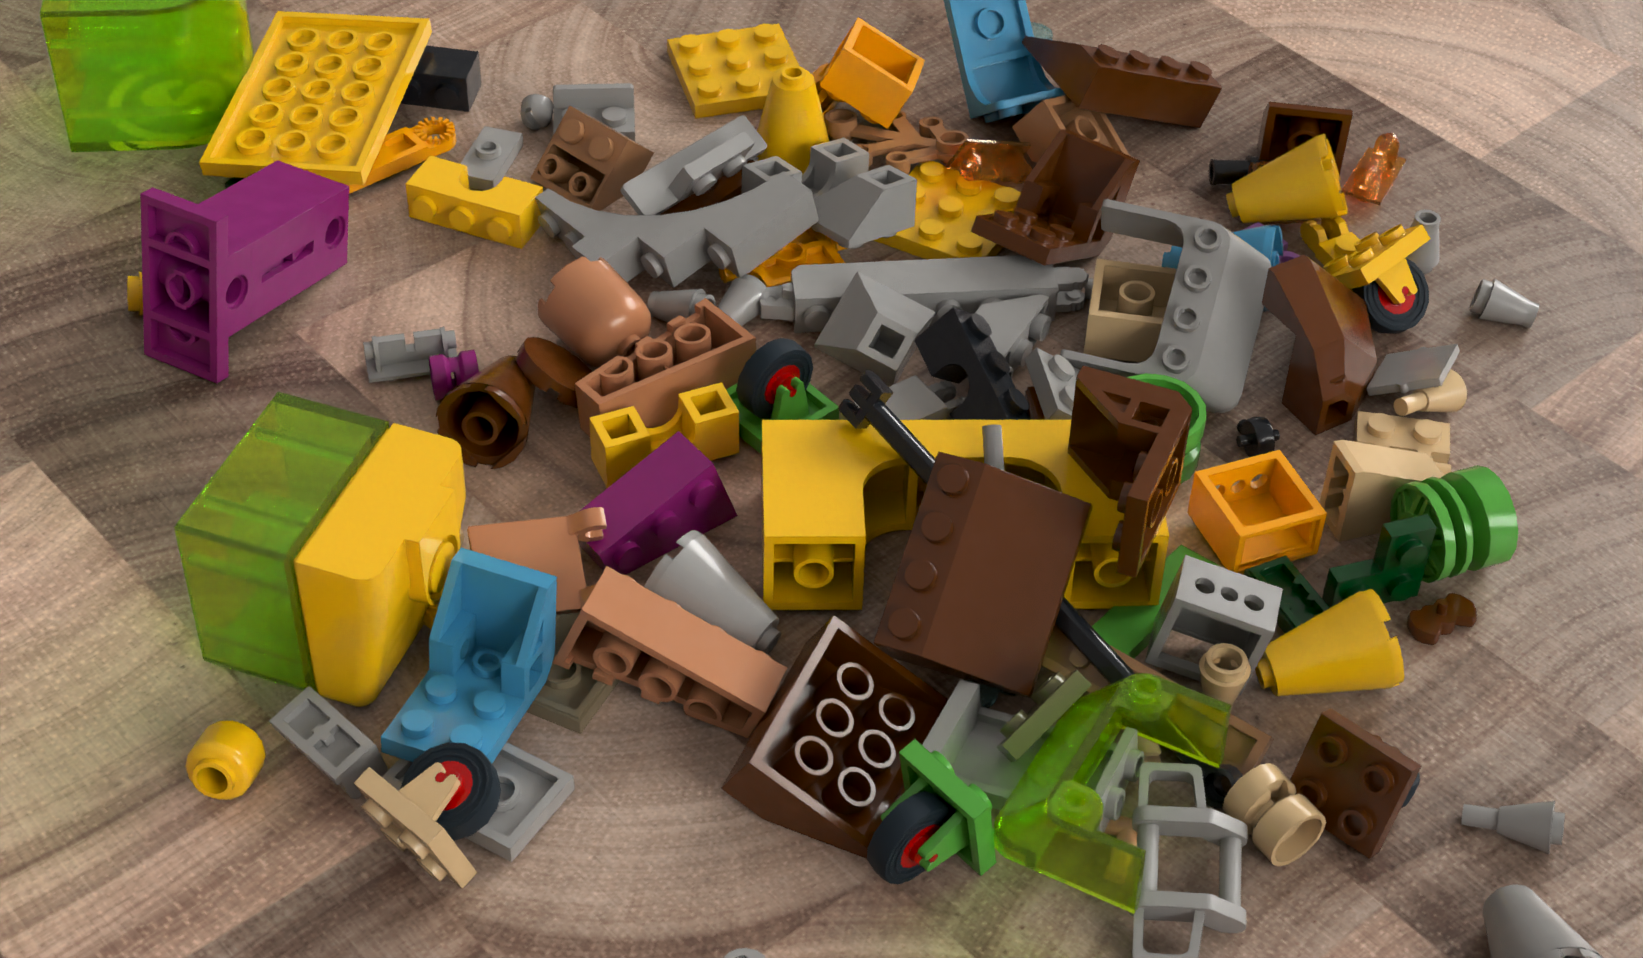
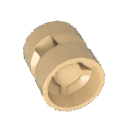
M1271 763L1259 765L1239 778L1229 790L1223 803L1226 815L1238 819L1247 825V834H1253L1252 841L1254 845L1275 866L1288 865L1309 851L1322 835L1326 825L1325 816L1304 795L1296 794L1295 785L1276 765Z

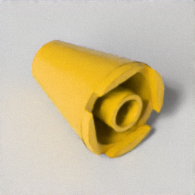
M788 65L778 70L772 77L757 132L767 143V148L764 152L757 155V161L778 156L802 171V175L807 170L810 162L811 146L829 142V137L813 75L801 66Z
M1325 133L1313 137L1232 183L1233 192L1226 194L1232 217L1240 216L1243 224L1334 218L1348 215L1344 192L1339 193L1341 190L1339 180L1341 179Z
M1373 589L1359 591L1269 642L1255 668V673L1262 689L1270 688L1275 696L1391 689L1394 686L1400 685L1399 683L1404 681L1402 653L1397 636L1390 638L1384 622L1391 619L1378 594Z

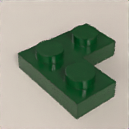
M1425 514L1384 523L1373 559L1329 568L1322 599L1331 608L1353 594L1368 589H1373L1383 604L1393 601H1404L1410 597L1418 596L1437 529L1429 515Z

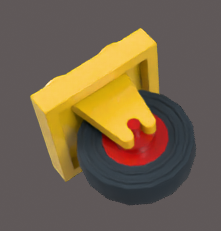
M1399 224L1385 231L1380 236L1377 232H1373L1354 244L1356 248L1354 253L1349 256L1342 254L1323 266L1327 272L1352 289L1353 292L1366 302L1370 327L1378 333L1396 334L1416 326L1425 315L1429 303V287L1423 272L1414 262L1406 258L1431 239L1422 224L1404 229L1402 224Z

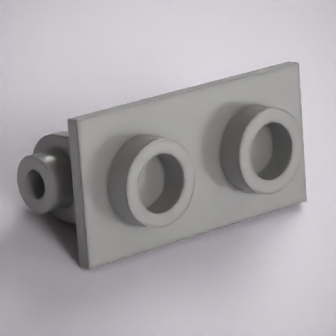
M440 327L439 329L413 332V344H405L404 333L380 337L372 336V341L363 342L369 383L430 375L428 356L443 354L447 358L457 357L455 331H445V327Z

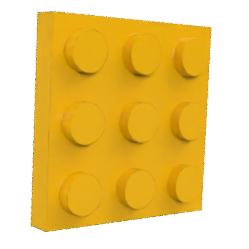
M779 23L759 24L756 27L736 30L723 29L719 32L700 35L686 34L679 38L667 39V53L695 119L763 109L773 75L785 66H799Z
M920 162L909 174L917 179L914 227L899 231L892 237H881L873 240L923 259L996 256L1003 246L972 233L971 230L975 218L978 215L993 214L995 210L1013 211L1021 192L1011 187H1004L981 179L976 175L944 166L939 162Z

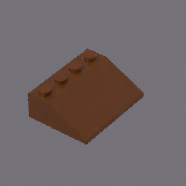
M1025 36L1022 41L1026 49L1079 109L1201 128L1223 88L1211 76L1212 70L1197 61H1191L1190 64L1164 55L1159 59L1148 57L1136 50H1130L1129 53L1120 52L1104 44L1093 47Z
M938 451L873 643L893 659L1030 698L1093 508L1092 504L991 465Z
M834 615L805 643L721 789L763 820L867 859L868 846L874 832L882 822V814L905 792L899 752L914 739L921 745L924 743L948 699Z

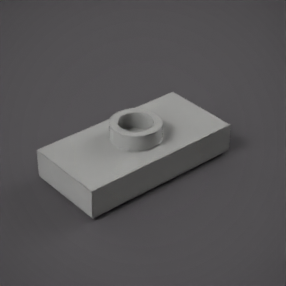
M487 126L483 127L460 163L468 168L469 188L485 191L494 188L500 183L523 147V133Z

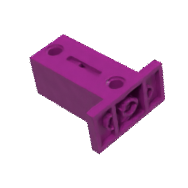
M277 160L199 204L154 187L140 193L144 355L216 384L229 376V337L347 264L349 186Z

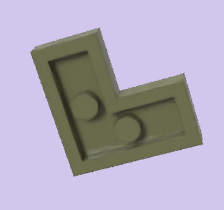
M1078 670L1066 676H1063L1059 671L1054 676L1051 675L1030 696L1036 704L1027 714L1020 709L999 730L1005 739L996 748L1010 762L1017 761L1092 684Z

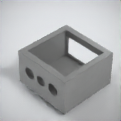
M1185 555L1155 617L1145 662L1201 682L1198 664L1161 652L1171 630L1214 645L1220 643L1235 645L1245 652L1251 666V674L1239 693L1241 695L1275 633L1283 588Z

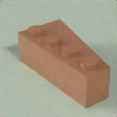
M704 298L695 304V313L685 319V317L678 315L667 323V331L659 337L653 339L646 336L635 343V352L628 357L616 356L575 383L580 429L590 437L589 417L631 406L635 407L646 428L662 426L676 414L679 393L721 382L726 389L737 384L745 363L757 350L756 337L712 302Z
M606 566L552 662L566 669H569L573 662L594 670L592 679L612 686L615 679L629 683L642 690V698L657 704L672 700L681 703L686 715L746 738L750 736L765 715L787 670L786 666L773 660L765 652L755 650L730 636L722 628L707 623L682 609L676 602L659 596L638 584L633 578L620 574Z

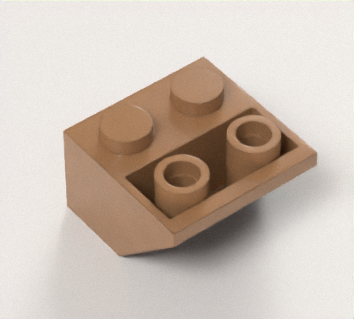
M569 105L531 179L571 202L601 211L623 197L620 191L621 187L645 171L654 152Z

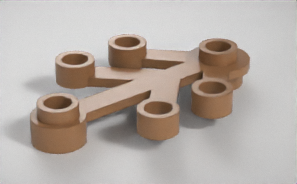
M834 109L825 114V125L831 141L840 138L852 141L854 137L877 141V143L856 144L870 153L869 166L873 164V157L887 154L886 165H891L908 174L911 170V164L939 159L946 165H959L973 154V145L969 141L968 134L959 130H946L943 126V120L938 117L922 118L919 121L918 133L907 120V114L901 110L888 129L857 124V114L850 109ZM917 149V150H913V151H909V152H902V151H906V150Z

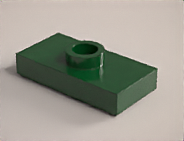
M1286 555L1245 569L1244 571L1245 576L1283 588L1277 625L1284 633L1289 632L1330 608Z

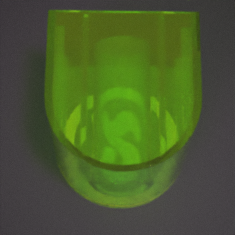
M43 0L40 9V18L71 152L173 150L209 144L242 78L248 72L255 55L246 0Z

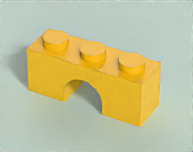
M429 156L405 183L409 217L519 249H523L541 226L538 221V216L541 213L535 197L543 192L542 186L505 176L492 189L485 191L469 190L468 168L466 165L434 156Z
M722 382L679 393L676 414L666 424L656 428H646L634 406L589 417L591 459L606 488L610 487L678 431L710 461L739 453V410Z

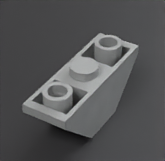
M1038 294L982 304L975 312L982 316L992 330L990 337L997 351L1007 360L1010 366L1009 375L1011 379L1018 366L1024 367L1026 365L1025 358L1032 352V347L1037 341L1042 342L1049 332L1051 317L1047 316L1048 296Z

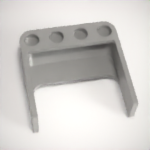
M1104 199L1101 207V229L1103 231L1183 247L1157 345L1152 356L1146 361L1137 364L1124 363L1062 349L1060 355L1067 359L1072 366L1080 370L1084 365L1124 377L1145 373L1167 375L1184 381L1196 390L1206 404V411L1212 413L1231 411L1238 405L1241 399L1264 309L1262 299L1268 268L1272 267L1269 259L1223 225L1214 221Z

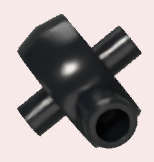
M1254 416L1249 419H1242L1237 424V430L1241 433L1236 438L1238 447H1244L1248 457L1274 451L1275 441L1280 439V434L1277 429H1272L1267 418Z

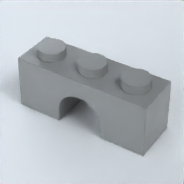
M840 138L811 146L810 162L803 175L802 171L778 156L742 165L741 194L760 186L782 171H785L811 189L814 199L855 175L867 172L870 153L848 139Z

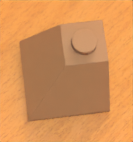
M1067 95L1041 101L1012 126L1020 140L1022 149L1033 162L1039 161L1059 131L1064 129L1071 130L1129 155L1104 112L1079 109Z

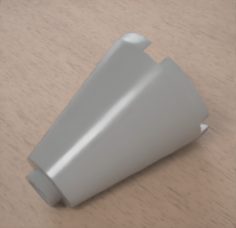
M691 530L683 535L676 542L683 549L674 558L665 554L644 587L665 599L676 602L682 609L707 623L722 628L727 634L755 650L769 654L781 637V632L777 630L779 618L706 536L697 530Z
M1508 885L1501 887L1492 893L1484 903L1483 918L1491 958H1603L1527 886Z

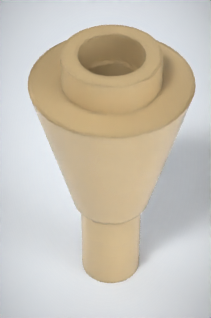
M1450 369L1442 386L1417 389L1412 394L1398 398L1394 401V410L1399 416H1405L1416 411L1457 412L1466 403V385L1462 377Z

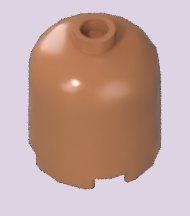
M584 256L564 266L550 280L555 288L549 294L547 301L541 298L538 302V316L543 324L577 356L593 367L599 368L616 356L628 357L635 352V343L648 336L651 331V313L644 301L602 257L598 258L597 261L590 262Z

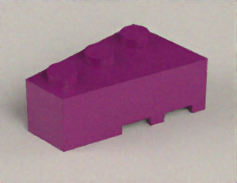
M678 431L581 509L603 507L607 526L606 529H602V540L592 542L578 541V543L603 571L608 566L618 573L626 575L680 547L676 542L691 530H697L704 534L738 515L714 464Z

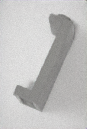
M960 680L922 746L930 753L934 750L940 752L951 764L955 775L967 786L975 784L981 788L991 801L992 808L1101 839L1110 819L1117 821L1120 817L1125 802V789L1129 781L1136 782L1138 780L1140 766L1144 763V752L1138 750L1137 729L1126 727L1117 744L1051 726L1017 761L1010 762L996 747L1005 739L999 730L1014 715L982 707L979 684ZM1084 793L1091 796L1089 813L1079 810Z

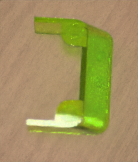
M1149 673L1130 675L1080 697L1060 717L997 814L993 830L996 850L1003 857L1135 914L1140 902L1146 851L1097 830L1103 818V801L1099 794L1090 787H1087L1086 784L1121 729L1125 730L1126 727L1137 729L1138 736L1219 768L1223 762L1232 705Z

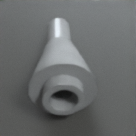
M1555 801L1500 806L1499 809L1464 804L1461 825L1497 830L1498 834L1549 854L1551 844L1562 845L1565 813L1555 812Z

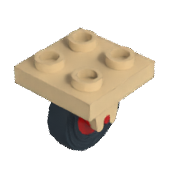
M451 742L429 748L412 762L404 774L399 791L370 767L354 782L355 786L367 799L361 808L381 826L379 829L381 833L402 852L406 849L410 850L418 857L416 859L417 863L435 880L441 882L447 876L463 889L478 873L455 844V841L471 836L489 822L498 808L501 794L498 773L482 751L466 743Z

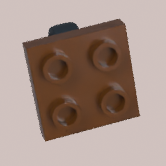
M1330 708L1321 713L1290 781L1295 785L1296 794L1304 795L1325 816V830L1370 859L1380 852L1400 809L1405 807L1413 797L1420 782L1419 771L1422 766L1400 752L1397 747L1383 742L1381 737L1372 735Z

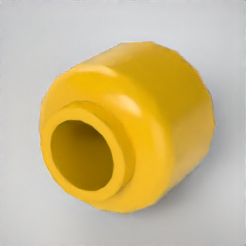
M220 720L209 725L200 735L187 755L185 768L188 778L199 792L218 800H232L242 796L252 785L264 765L266 752L262 740L251 728L233 720Z

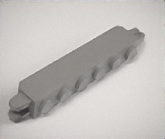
M1022 255L798 265L791 271L790 283L767 287L762 292L765 298L760 300L759 313L761 319H778L793 322L794 333L822 332L856 272H859L934 311L935 316L928 327L952 308L974 314L982 304L1038 294L1049 297L1047 316L1051 317V321H1055V312H1070L1071 310L1075 312L1076 310L1080 311V309H1083L1086 295L1081 290L1086 288L1089 274L1084 271V268L1081 269L1074 266L1073 268L1053 267V264L1044 266Z

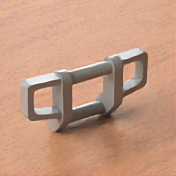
M1161 762L1143 763L1140 766L1138 807L1133 810L1132 828L1137 832L1135 892L1129 896V914L1134 917L1132 955L1133 958H1199L1204 926L1222 933H1240L1246 930L1247 911L1241 907L1242 847L1247 844L1248 827L1238 819L1206 807L1203 775L1198 765ZM1157 780L1188 782L1193 787L1195 807L1148 805L1149 784ZM1159 835L1203 837L1204 840L1220 846L1219 897L1208 893L1157 891ZM1144 920L1193 922L1188 951L1180 955L1149 953L1143 948Z

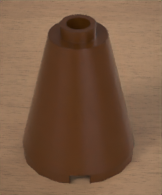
M504 356L457 385L444 396L437 408L438 435L454 439L460 444L463 463L476 467L479 463L493 465L491 469L502 468L515 461L526 445L536 386L524 376L517 365L516 356Z

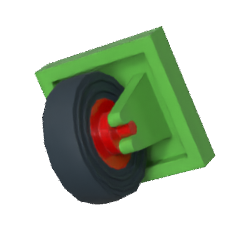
M778 338L767 342L756 350L745 363L739 375L738 383L726 389L739 410V436L760 454L762 447V420H839L838 405L810 384L813 372L812 357L791 339Z
M914 739L899 752L905 792L882 814V822L874 832L868 846L867 860L881 878L888 883L898 885L912 880L925 870L927 872L931 871L954 854H957L976 873L982 876L996 864L995 832L992 825L991 801L977 785L970 784L967 786L958 778L949 761L940 752L934 750L930 753Z

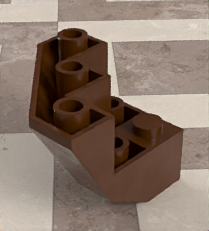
M1305 254L1268 268L1262 305L1296 335L1282 404L1314 435H1318L1351 421L1368 394L1367 387L1374 376L1377 357L1366 302Z

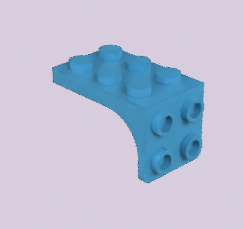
M943 0L970 119L984 116L985 123L1018 114L1024 115L1045 99L1066 95L1061 88H1056L1049 82L1039 62L1022 44L1025 36L1034 37L1026 0Z

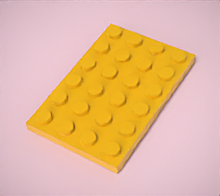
M277 11L199 161L202 174L226 178H246L278 160L345 185H364L432 33L430 19Z

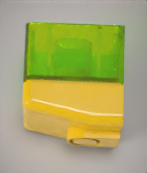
M277 392L174 526L204 661L302 691L310 686L322 697L356 707L367 706L374 702L425 623L423 622V616L428 606H434L440 602L451 560L460 549L459 534L466 499L460 444L448 437L393 423L389 428V421Z

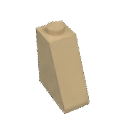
M1343 439L1334 441L1319 502L1327 512L1325 522L1338 542L1380 533L1382 525L1391 522V500L1397 488L1406 483L1421 482L1429 477L1441 478L1445 473L1437 468L1426 453Z

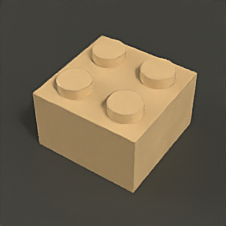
M1097 259L1084 354L1139 363L1146 361L1152 356L1157 345L1177 269Z

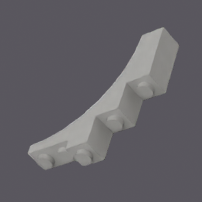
M782 171L760 186L727 201L692 211L664 215H622L597 211L571 202L549 188L535 197L541 213L538 216L541 227L550 237L557 236L564 241L566 247L576 259L585 256L591 262L597 261L598 258L602 257L626 282L643 270H646L653 278L660 277L673 288L711 260L718 268H727L738 278H742L819 221L812 190L785 171Z

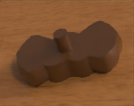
M1449 593L1445 599H1438L1433 605H1425L1421 610H1412L1407 618V627L1415 640L1424 644L1435 645L1441 635L1451 634L1454 631L1455 625L1473 627L1477 621V611L1474 603L1459 594Z

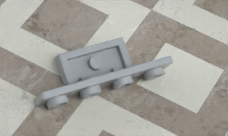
M741 115L626 182L620 191L638 215H659L694 193L696 196L702 195L724 175L727 178L735 175L742 169V165L747 164V161L764 152L767 148V143L746 116Z

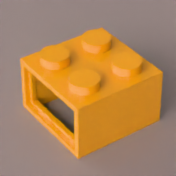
M858 17L835 51L819 86L824 88L832 99L841 103L846 102L857 109L861 116L870 123L880 124L888 129L913 93L925 60Z
M1281 450L1195 471L1187 511L1223 566L1242 575L1245 569L1285 555L1290 561L1316 555L1327 512ZM1262 474L1258 480L1251 482L1254 477Z

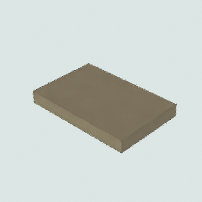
M579 613L556 615L555 656ZM573 662L571 667L566 669L552 663L547 681L527 710V713L581 734L620 680L615 679L612 686L592 679L594 670Z

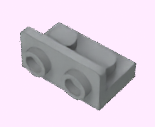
M567 84L553 86V134L570 105L635 141L633 84Z

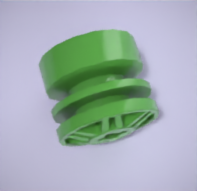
M1476 465L1449 472L1441 478L1429 477L1421 482L1406 483L1396 489L1391 500V522L1428 514L1437 527L1422 578L1423 582L1432 583L1446 577L1451 578L1466 572L1467 569L1476 571L1502 564L1511 559L1517 548V516L1510 493L1500 477L1487 467Z

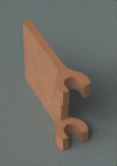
M593 507L563 517L468 526L467 533L471 551L557 576L556 615L579 613L596 585L593 584L586 587L578 541L592 542L602 540V529H606L607 525L604 508Z

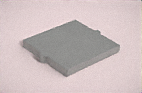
M1458 344L1431 348L1421 347L1417 350L1386 354L1367 387L1368 395L1374 396L1395 392L1406 393L1409 390L1442 386L1460 352Z

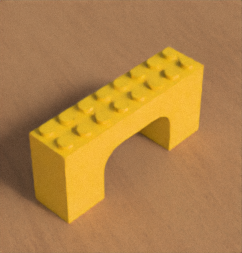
M762 420L761 520L763 601L771 610H862L865 545L875 537L887 532L912 530L927 485L871 424L866 429H855L848 420ZM900 420L935 458L939 451L984 463L982 426L1002 425L1004 471L1091 503L1093 506L1064 594L1069 603L1075 609H1111L1113 606L1159 605L1169 541L1166 516L1137 577L1133 578L1116 573L1119 551L1112 550V542L1117 525L1120 520L1124 521L1125 513L1117 511L1118 501L1109 499L1067 453L1071 420Z

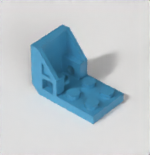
M461 547L451 560L429 636V671L382 734L381 752L413 762L429 748L447 742L466 743L482 751L489 761L493 763L547 681L555 656L557 576Z

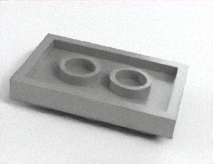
M506 742L492 763L497 770L501 788L498 808L485 826L473 835L465 838L512 862L575 790L573 775ZM399 758L382 778L399 791L404 774L412 762Z

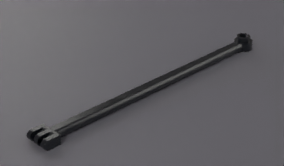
M865 370L860 377V381L871 393L864 387L855 384L850 390L849 395L856 404L849 399H844L838 406L839 411L855 429H866L871 424L927 485L936 458L886 406L885 403L894 392L877 374L870 370ZM1063 597L1055 625L1182 763L1196 764L1201 768L1206 804L1216 809H1223L1224 799L1228 793L1222 787V778L1224 776L1228 777L1233 786L1243 774L1230 764H1219L1069 601Z

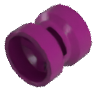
M475 350L460 351L457 357L450 358L443 354L428 356L435 401L442 400L451 389L479 372ZM451 372L454 373V378H451Z

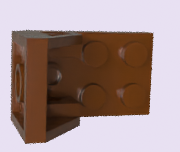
M1060 130L1025 179L1020 197L1013 211L995 210L993 214L978 215L975 218L971 232L1044 266L1099 256L1113 236L1112 232L1101 229V207L1103 200L1109 199L1125 203L1140 160L1071 130Z
M1083 365L1076 377L1067 453L1109 499L1118 501L1117 511L1125 513L1124 521L1120 520L1113 537L1112 550L1119 551L1116 573L1136 578L1181 483L1192 408L1178 391Z

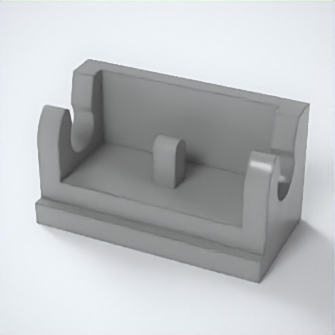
M310 686L269 720L274 729L337 786L340 784L343 791L353 799L361 797V792L354 782L368 767L381 777L389 770L376 744Z

